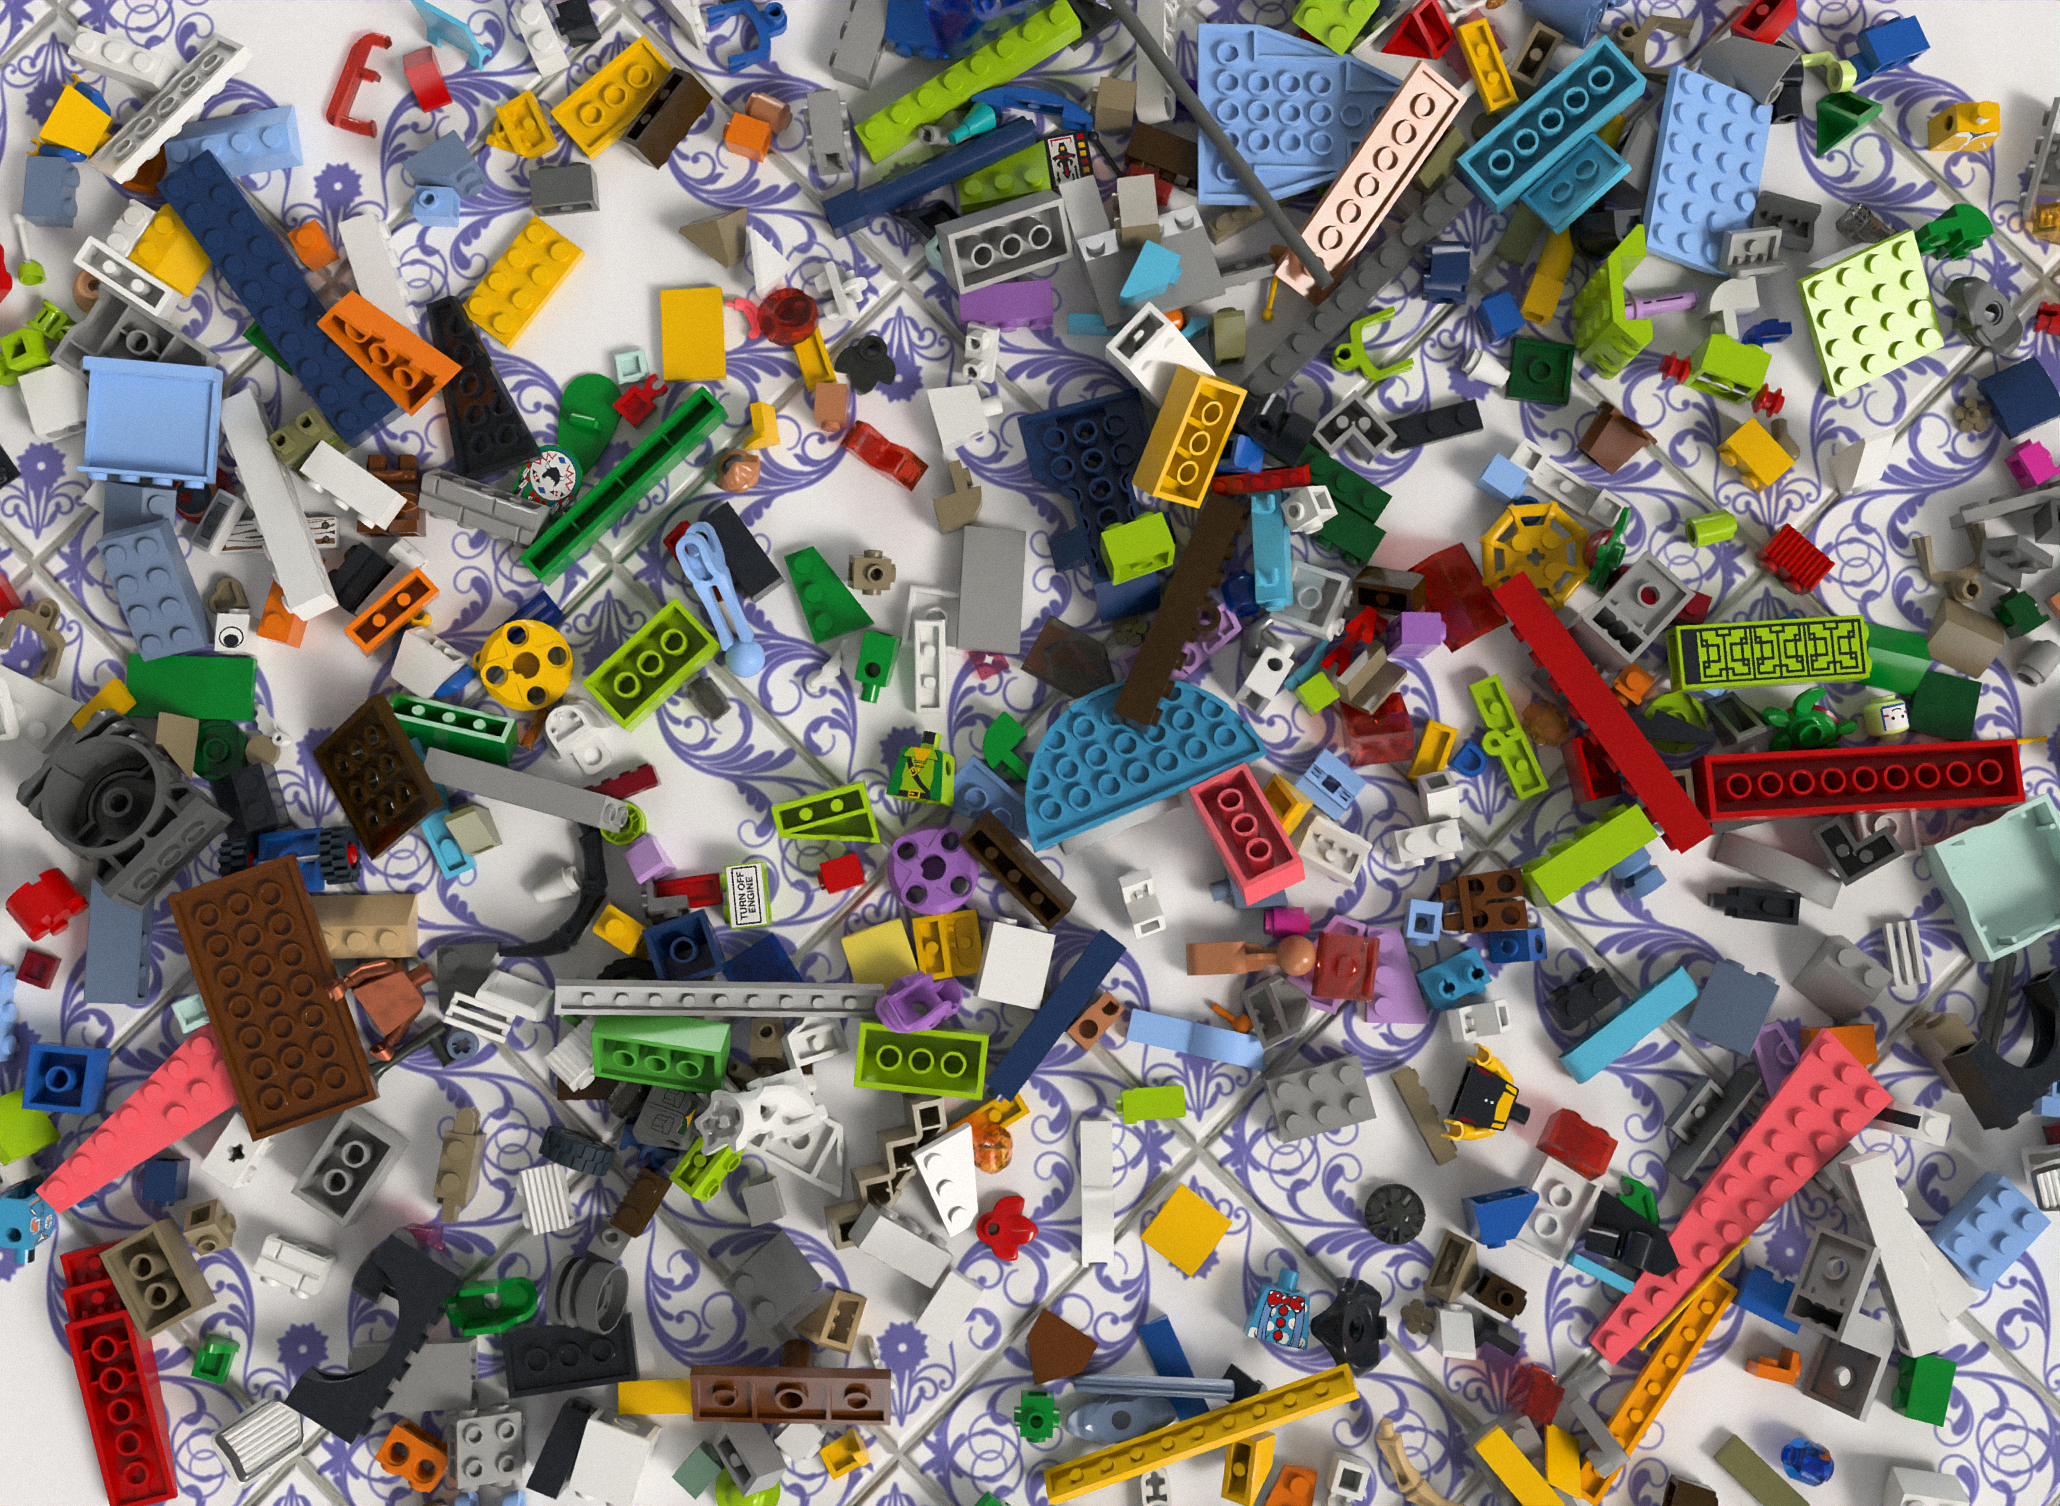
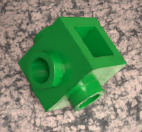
M1021 1390V1406H1014V1427H1020V1437H1026V1441L1033 1443H1042L1046 1441V1438H1053V1428H1059L1060 1408H1054V1392ZM1038 1415V1416H1040L1041 1418H1039V1419H1034L1033 1416Z

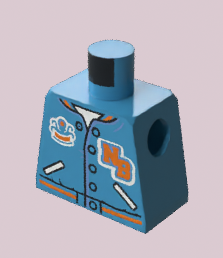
M26 1181L0 1196V1247L14 1248L13 1262L25 1264L35 1261V1246L50 1238L52 1234L55 1210L35 1192L42 1184L41 1182Z

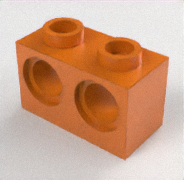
M405 1417L394 1425L374 1458L381 1463L380 1466L383 1470L409 1480L408 1484L419 1492L426 1491L430 1493L439 1485L448 1470L447 1443ZM396 1442H401L406 1446L407 1456L397 1453L395 1448ZM424 1459L430 1460L434 1464V1473H429L423 1468Z

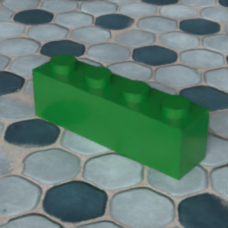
M393 692L388 701L404 732L408 735L409 741L417 737L425 748L431 747L460 756L508 766L519 743L516 719L399 692Z

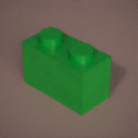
M1932 1353L1916 1358L1902 1354L1898 1362V1371L1900 1373L1898 1384L1894 1387L1891 1394L1892 1411L1907 1418L1943 1427L1957 1362Z

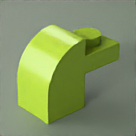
M23 327L0 338L2 348L0 352V385L10 387L18 383V377L28 374L30 369L54 365L50 359L51 355L45 336L41 332Z

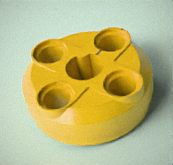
M516 620L499 627L486 640L480 654L479 670L485 688L499 703L519 711H534L553 704L566 691L573 674V657L566 640L551 626L536 620ZM514 626H520L526 632V638L520 644H512L508 639V631ZM553 647H562L566 651L567 658L563 664L554 665L549 661L548 653ZM495 665L500 666L505 672L504 680L499 684L491 683L487 678L488 669ZM539 686L544 689L546 698L543 703L533 704L529 701L527 694L531 687Z

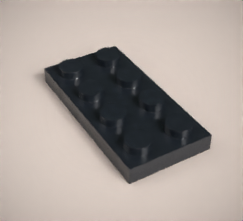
M632 1312L622 1314L617 1326L605 1335L584 1331L579 1326L571 1328L565 1324H550L509 1330L501 1333L509 1399L634 1381L640 1378Z

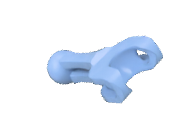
M695 522L677 542L675 548L677 557L685 575L693 583V588L701 598L711 617L719 637L721 649L726 651L725 663L727 668L738 677L749 678L755 676L764 666L765 652L762 646L753 640L754 632L748 624L738 602L730 570L725 563L723 548L714 528L707 522ZM702 531L708 537V542L702 535L695 532ZM685 545L688 549L689 554H687V552L685 551ZM714 585L717 586L732 617L739 636L737 640H735L720 609L713 590Z

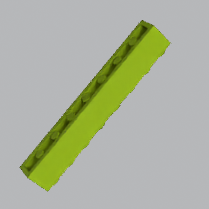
M1057 0L855 126L854 130L873 164H878L918 139L920 128L924 129V125L934 126L949 111H963L971 106L972 95L1003 86L1082 36L1080 20L1067 0Z

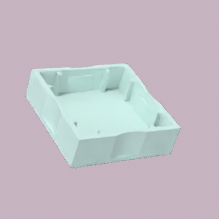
M2048 793L2029 796L2025 798V802L2005 807L1921 845L1922 856L1974 962L1995 961L2032 944L2036 939L2048 932L2060 929V816Z

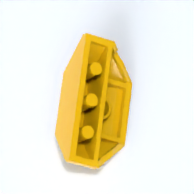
M169 203L160 208L128 257L129 260L183 294L182 299L190 297L212 263L211 259Z

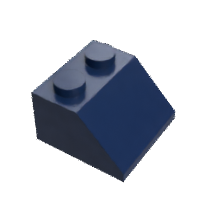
M704 909L642 930L658 981H698L729 970L720 941Z

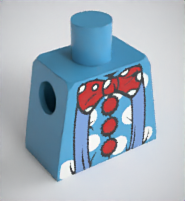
M1281 1267L1277 1285L1262 1282L1243 1328L1246 1336L1307 1351L1310 1296L1306 1292L1296 1290L1300 1272Z

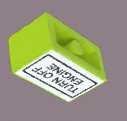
M754 862L724 866L725 873L720 874L722 892H727L728 905L723 906L725 924H730V929L732 930L773 926L767 863Z

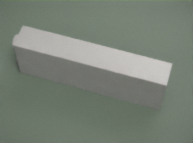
M429 747L424 762L425 770L432 782L615 833H619L620 828L625 825L628 818V810L626 809L628 803L606 795Z

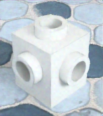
M1326 485L1299 487L1289 493L1290 497L1280 503L1285 522L1291 532L1305 531L1306 534H1312L1323 528L1322 523L1338 514Z

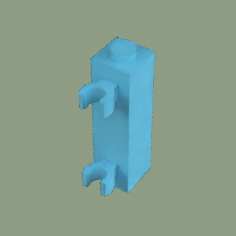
M1282 489L1253 492L1250 494L1256 602L1263 609L1266 608L1267 611H1281L1285 609V606L1294 605L1290 528L1285 522L1284 513L1280 506V503L1288 499V496Z

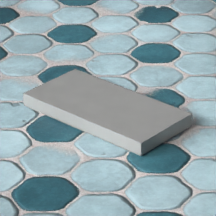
M964 525L956 649L1019 654L1026 531Z

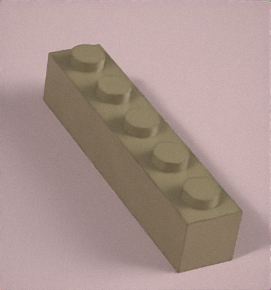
M1299 194L1276 200V203L1280 208H1283L1297 200ZM1239 205L1207 224L1206 230L1215 245H1218L1267 216L1259 206Z
M1406 1066L1390 1074L1435 1163L1441 1166L1457 1158L1455 1152L1458 1150L1454 1142L1441 1137V1133L1446 1134L1448 1130L1444 1123H1440L1436 1117L1439 1115L1433 1104L1430 1105L1427 1099L1429 1094L1425 1087L1420 1086L1418 1082L1420 1077L1417 1071Z

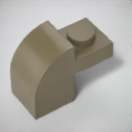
M960 460L948 463L955 493L932 499L942 535L962 530L964 525H971L977 519L982 508L981 486L968 489V486L973 485L968 467L962 469Z

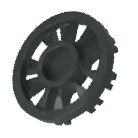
M1393 1183L1379 1187L1370 1195L1365 1205L1364 1215L1368 1229L1377 1239L1391 1245H1402L1419 1235L1423 1229L1426 1213L1423 1202L1416 1192L1405 1185ZM1391 1189L1401 1190L1399 1200L1394 1201L1392 1199ZM1382 1192H1384L1387 1198L1389 1199V1202H1387L1386 1204L1379 1196ZM1410 1194L1412 1198L1406 1205H1403L1402 1202ZM1374 1201L1383 1206L1381 1212L1371 1211ZM1417 1204L1419 1213L1410 1214L1408 1211L1410 1206ZM1382 1216L1383 1221L1372 1224L1371 1219ZM1411 1217L1418 1220L1417 1226L1407 1222L1408 1218ZM1387 1224L1389 1230L1384 1237L1377 1230L1382 1225ZM1405 1225L1409 1226L1412 1230L1406 1237L1402 1233V1227ZM1393 1228H1397V1239H1393Z

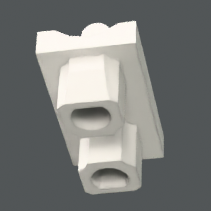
M833 261L824 264L826 271L816 276L814 281L819 293L825 295L833 292L835 300L823 304L826 318L833 322L845 318L850 321L860 319L856 302L863 300L861 291L868 287L866 278H856L854 270L846 272L843 266H835Z
M974 321L968 323L962 372L963 378L987 383L994 381L997 355L1000 352V346L998 345L999 327L985 326Z

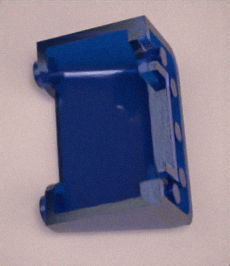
M925 0L923 3L938 53L946 60H953L974 53L1051 5L1055 0H1000V7H998L997 0Z

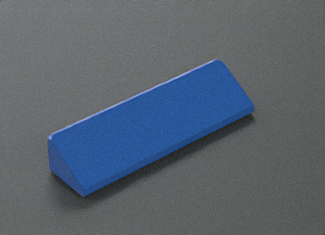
M1167 1314L1137 1327L1159 1376L1195 1378ZM1169 1397L1170 1402L1176 1408L1179 1422L1210 1411L1204 1398Z

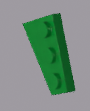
M814 546L784 556L816 645L875 624Z

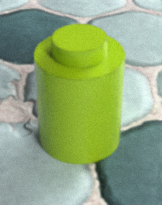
M1726 509L1687 518L1685 521L1686 536L1689 544L1694 549L1730 540L1733 538L1734 532L1737 531L1735 516L1729 514Z

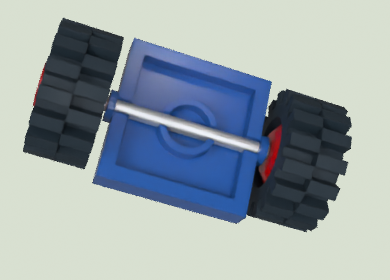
M350 825L259 834V845H257V840L253 839V837L227 839L221 842V848L218 851L220 857H218V863L220 864L218 873L225 877L295 853L308 892L322 891L325 889V880L328 885L358 881V877L361 874L359 870L362 867L360 863L362 858L361 854H359L360 843H357L358 836Z

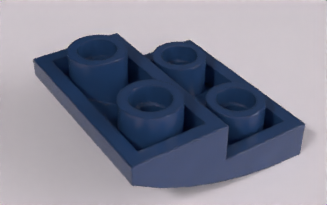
M2035 356L1980 380L1976 387L1994 410L1991 418L2009 440L2060 417V395Z

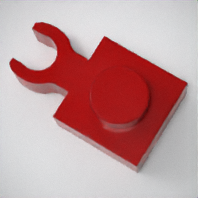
M656 374L648 377L642 390L634 384L612 405L636 430L658 409L653 400L664 396L668 391L665 383L660 389L655 390L652 388L654 382L659 379Z

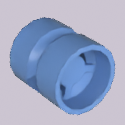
M1645 846L1609 868L1616 879L1623 880L1621 887L1631 902L1648 895L1667 881L1659 867L1650 864L1651 855Z

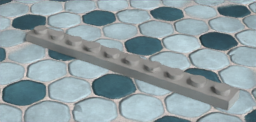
M556 979L554 1015L879 1018L874 1006L876 1002L884 997L885 990L883 984Z

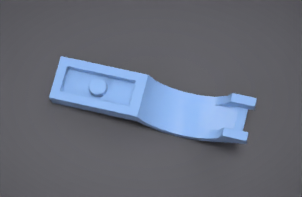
M1132 1008L1126 1040L1266 1071L1267 1065L1263 1064L1265 1050H1263L1258 1036Z

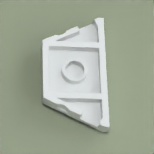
M829 1116L821 1121L822 1124L801 1137L795 1135L769 1140L766 1133H759L746 1143L745 1148L837 1197H840L843 1192L844 1124ZM782 1117L781 1121L785 1125H789L786 1117Z

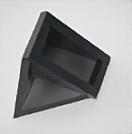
M944 200L928 207L889 213L924 248L936 235L935 225L960 218Z

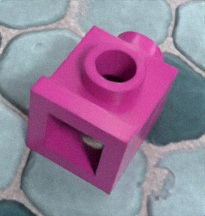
M2028 439L2013 447L2012 450L2015 454L2004 459L2022 490L2034 487L2060 473V465L2055 467L2050 452L2042 446L2040 441L2033 444Z

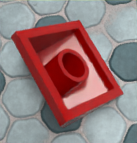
M1588 736L1560 744L1575 805L1623 793L1618 771L1614 773L1603 757L1608 753L1601 743L1595 747Z

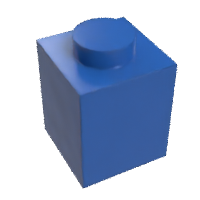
M1510 290L1502 294L1494 291L1481 299V304L1475 311L1490 344L1518 333L1525 325V321Z

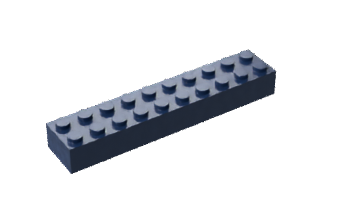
M209 149L205 150L156 184L346 444L356 448L405 414L402 407L317 325V322L330 309L230 172Z

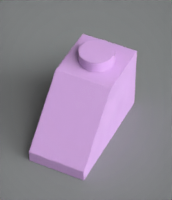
M643 835L629 844L631 850L624 854L640 885L646 886V881H653V884H656L657 881H660L677 869L657 838L652 836L646 838Z

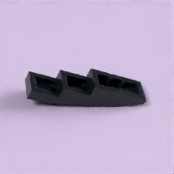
M1658 709L1653 712L1650 720L1626 710L1648 741L1673 744H1711L1717 737V735ZM1581 717V718L1579 719V721H1582V722L1585 723V721H1584L1583 718Z

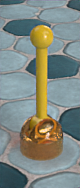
M1280 245L1270 246L1268 254L1275 265L1288 247ZM1276 276L1272 277L1266 308L1261 313V318L1264 321H1270L1273 318L1272 305L1278 283Z

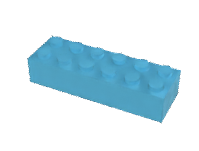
M1604 35L1457 159V172L1497 216L1534 185L1592 131L1596 134L1644 94L1647 79L1616 45Z

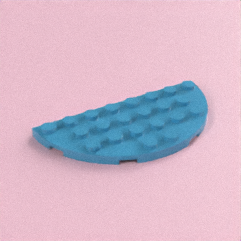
M1126 680L1101 687L1072 704L1050 726L1034 754L1028 772L1024 804L1028 835L1034 853L1187 790L1244 762L1249 764L1267 756L1268 753L1251 725L1231 709L1228 703L1197 686L1172 680L1176 684L1169 700L1163 698L1159 707L1163 710L1157 727L1151 726L1147 735L1112 721V711Z

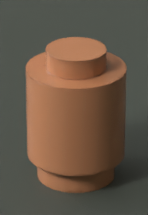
M753 92L745 106V115L769 123L771 130L777 134L782 130H787L793 118L789 104L764 92L760 94Z

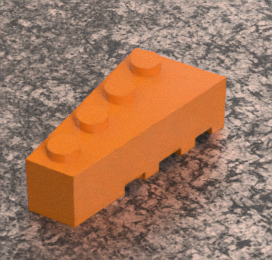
M353 290L337 302L317 322V325L411 417L463 368Z

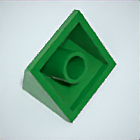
M1864 621L1869 630L1866 643L1867 653L1872 660V669L1869 678L1851 683L1913 696L1932 662L1925 635Z

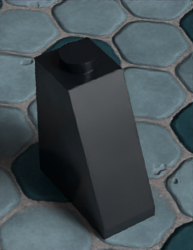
M577 1396L574 1399L569 1398L563 1404L530 1475L526 1488L556 1500L569 1486L588 1419L598 1410V1408L593 1407L592 1401Z

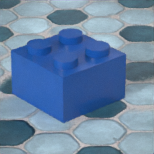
M53 1042L31 1043L21 1109L83 1115L103 1112L111 1048Z

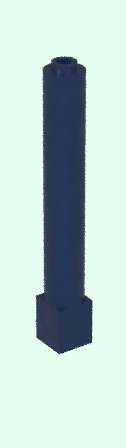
M1020 116L857 191L854 187L821 202L824 214L836 239L843 238L869 226V220L1035 145V137H1038L1037 128L1032 119L1027 120L1025 116Z

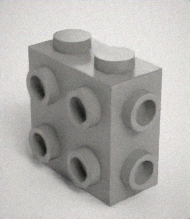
M501 1402L491 1404L489 1410L478 1411L477 1407L458 1409V1414L447 1416L448 1483L459 1489V1492H474L479 1490V1485L491 1484L492 1487H504L511 1485V1480L522 1478V1468L526 1466V1453L524 1448H522V1435L526 1431V1421L521 1411L510 1406V1403Z

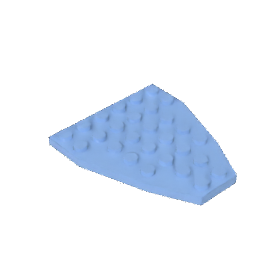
M1198 23L1197 97L1275 201L1332 184L1403 82L1352 55L1344 53L1340 56L1331 48L1262 25ZM1197 124V204L1259 206Z

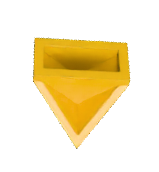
M1276 773L1273 774L1262 790L1285 832L1290 837L1315 801Z

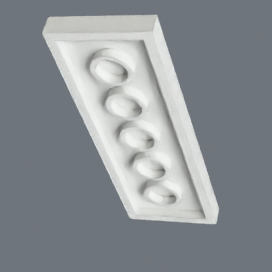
M218 34L88 162L97 171L119 184L131 180L137 174L138 168L146 160L152 159L159 153L160 146L168 138L175 137L181 131L182 125L190 117L196 116L202 111L204 103L212 95L219 94L225 88V82L230 77L245 69L247 61L253 55L244 45Z

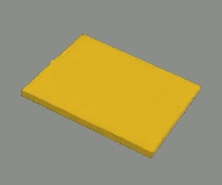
M1544 1421L1546 1482L1581 1500L1579 1439L1562 1428Z

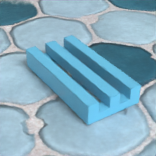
M1570 1251L1565 1261L1567 1264L1626 1294H1631L1635 1285L1634 1282Z

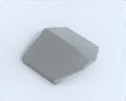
M1276 974L1240 993L1263 1050L1266 1051L1304 1031L1311 1009L1309 999L1303 989L1280 975Z

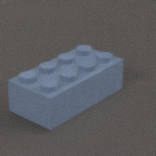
M169 518L109 532L96 542L143 662L206 647L214 637V632Z

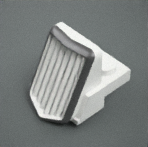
M2060 1144L2021 1148L2027 1184H2033L2039 1210L2044 1212L2060 1211Z
M271 1395L266 1396L211 1433V1446L233 1482L237 1486H243L244 1489L304 1450L301 1445L304 1437L302 1414L285 1404L284 1401L273 1399Z

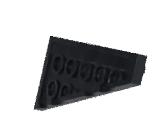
M450 295L426 304L434 348L463 367L442 387L458 475L477 481L544 459L459 298Z

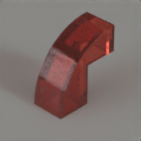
M860 420L854 423L840 443L845 450L869 468L911 492L929 467L909 448L888 441L874 427Z

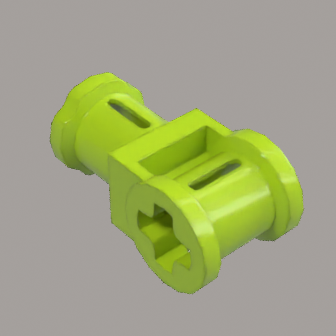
M44 299L42 309L33 320H28L26 324L34 330L41 332L50 341L53 340L60 344L70 327L77 323L70 319L68 314Z

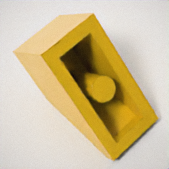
M1263 1431L1227 1444L1221 1491L1222 1498L1245 1506H1253L1272 1467L1275 1433Z

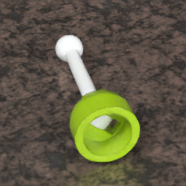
M16 213L13 215L12 221L17 225L25 258L18 266L19 281L27 286L42 284L46 281L44 268L39 262L31 259L24 229L26 219L22 214Z

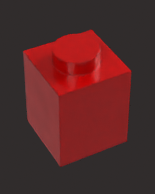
M856 852L820 863L821 871L816 872L821 890L827 889L829 895L867 884L859 855Z

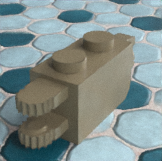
M474 1106L460 1109L457 1112V1116H455L453 1129L445 1131L433 1194L434 1197H437V1203L442 1204L440 1222L456 1223L461 1207L466 1208L468 1201L474 1198L487 1133L479 1132L481 1113Z

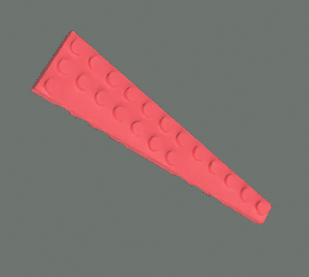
M1822 1027L1798 1059L1800 1062L1789 1076H1785L1779 1084L1781 1087L1770 1101L1767 1100L1760 1109L1761 1114L1752 1126L1745 1129L1739 1137L1737 1144L1729 1150L1680 1215L1682 1218L1672 1232L1668 1231L1667 1236L1680 1266L1664 1277L1641 1271L1634 1281L1635 1285L1631 1294L1622 1292L1620 1299L1612 1305L1588 1337L1589 1342L1612 1366L1677 1306L1746 1236L1749 1237L1894 1099L1828 1029Z

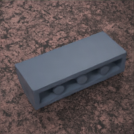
M92 877L83 1003L148 1004L155 898L138 912L109 899L101 891L103 887Z

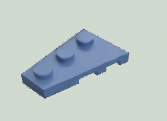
M972 755L954 777L953 807H941L948 808L975 820L989 809L1016 837L1026 840L1029 836L1025 819V797L977 756Z

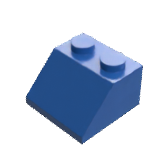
M1519 1186L1461 1199L1469 1237L1482 1245H1487L1488 1249L1506 1246L1507 1240L1517 1237L1540 1199L1538 1192L1525 1186Z

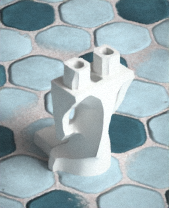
M797 1067L747 1083V1089L751 1090L749 1092L728 1093L720 1089L711 1092L709 1108L694 1122L696 1128L702 1134L703 1147L701 1151L703 1156H706L728 1145L733 1153L739 1152L746 1146V1138L751 1133H766L769 1140L795 1135L801 1137L822 1124L821 1121L828 1117V1112L825 1104L821 1102L814 1103L811 1093L816 1091L817 1087L814 1075L803 1074L801 1067ZM760 1105L766 1108L762 1118L760 1115ZM782 1117H786L789 1125H785L781 1121Z

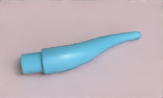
M1321 639L1308 662L1292 672V675L1282 682L1288 691H1291L1298 685H1302L1316 673L1320 667L1319 664L1324 658L1327 646L1330 643L1329 641Z

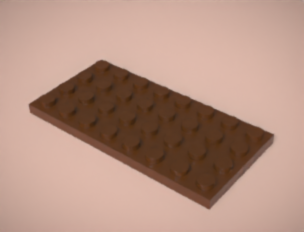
M295 853L166 896L253 1142L380 1097L345 994L341 999L335 1001L334 998L330 999L326 991L327 982L339 977Z

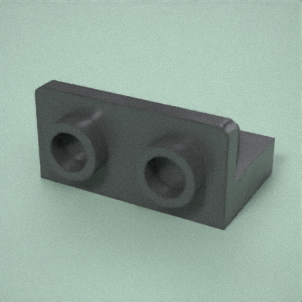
M2017 534L1983 539L1978 560L1980 570L2011 589L2014 587L2020 589L2022 573L2035 574L2038 570L2052 568L2054 556Z

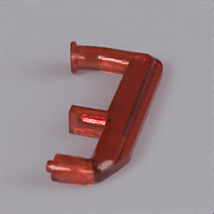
M376 32L364 35L352 46L326 113V118L330 125L359 135L370 136L373 139L376 138L378 132L377 124L373 119L366 122L348 117L361 81L380 83L382 78L377 71L364 68L372 46L386 50L392 46L390 36Z

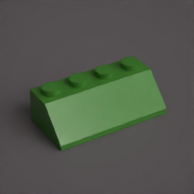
M597 1016L591 1031L594 1076L709 1095L714 1090H723L730 1052V1024L686 1016Z

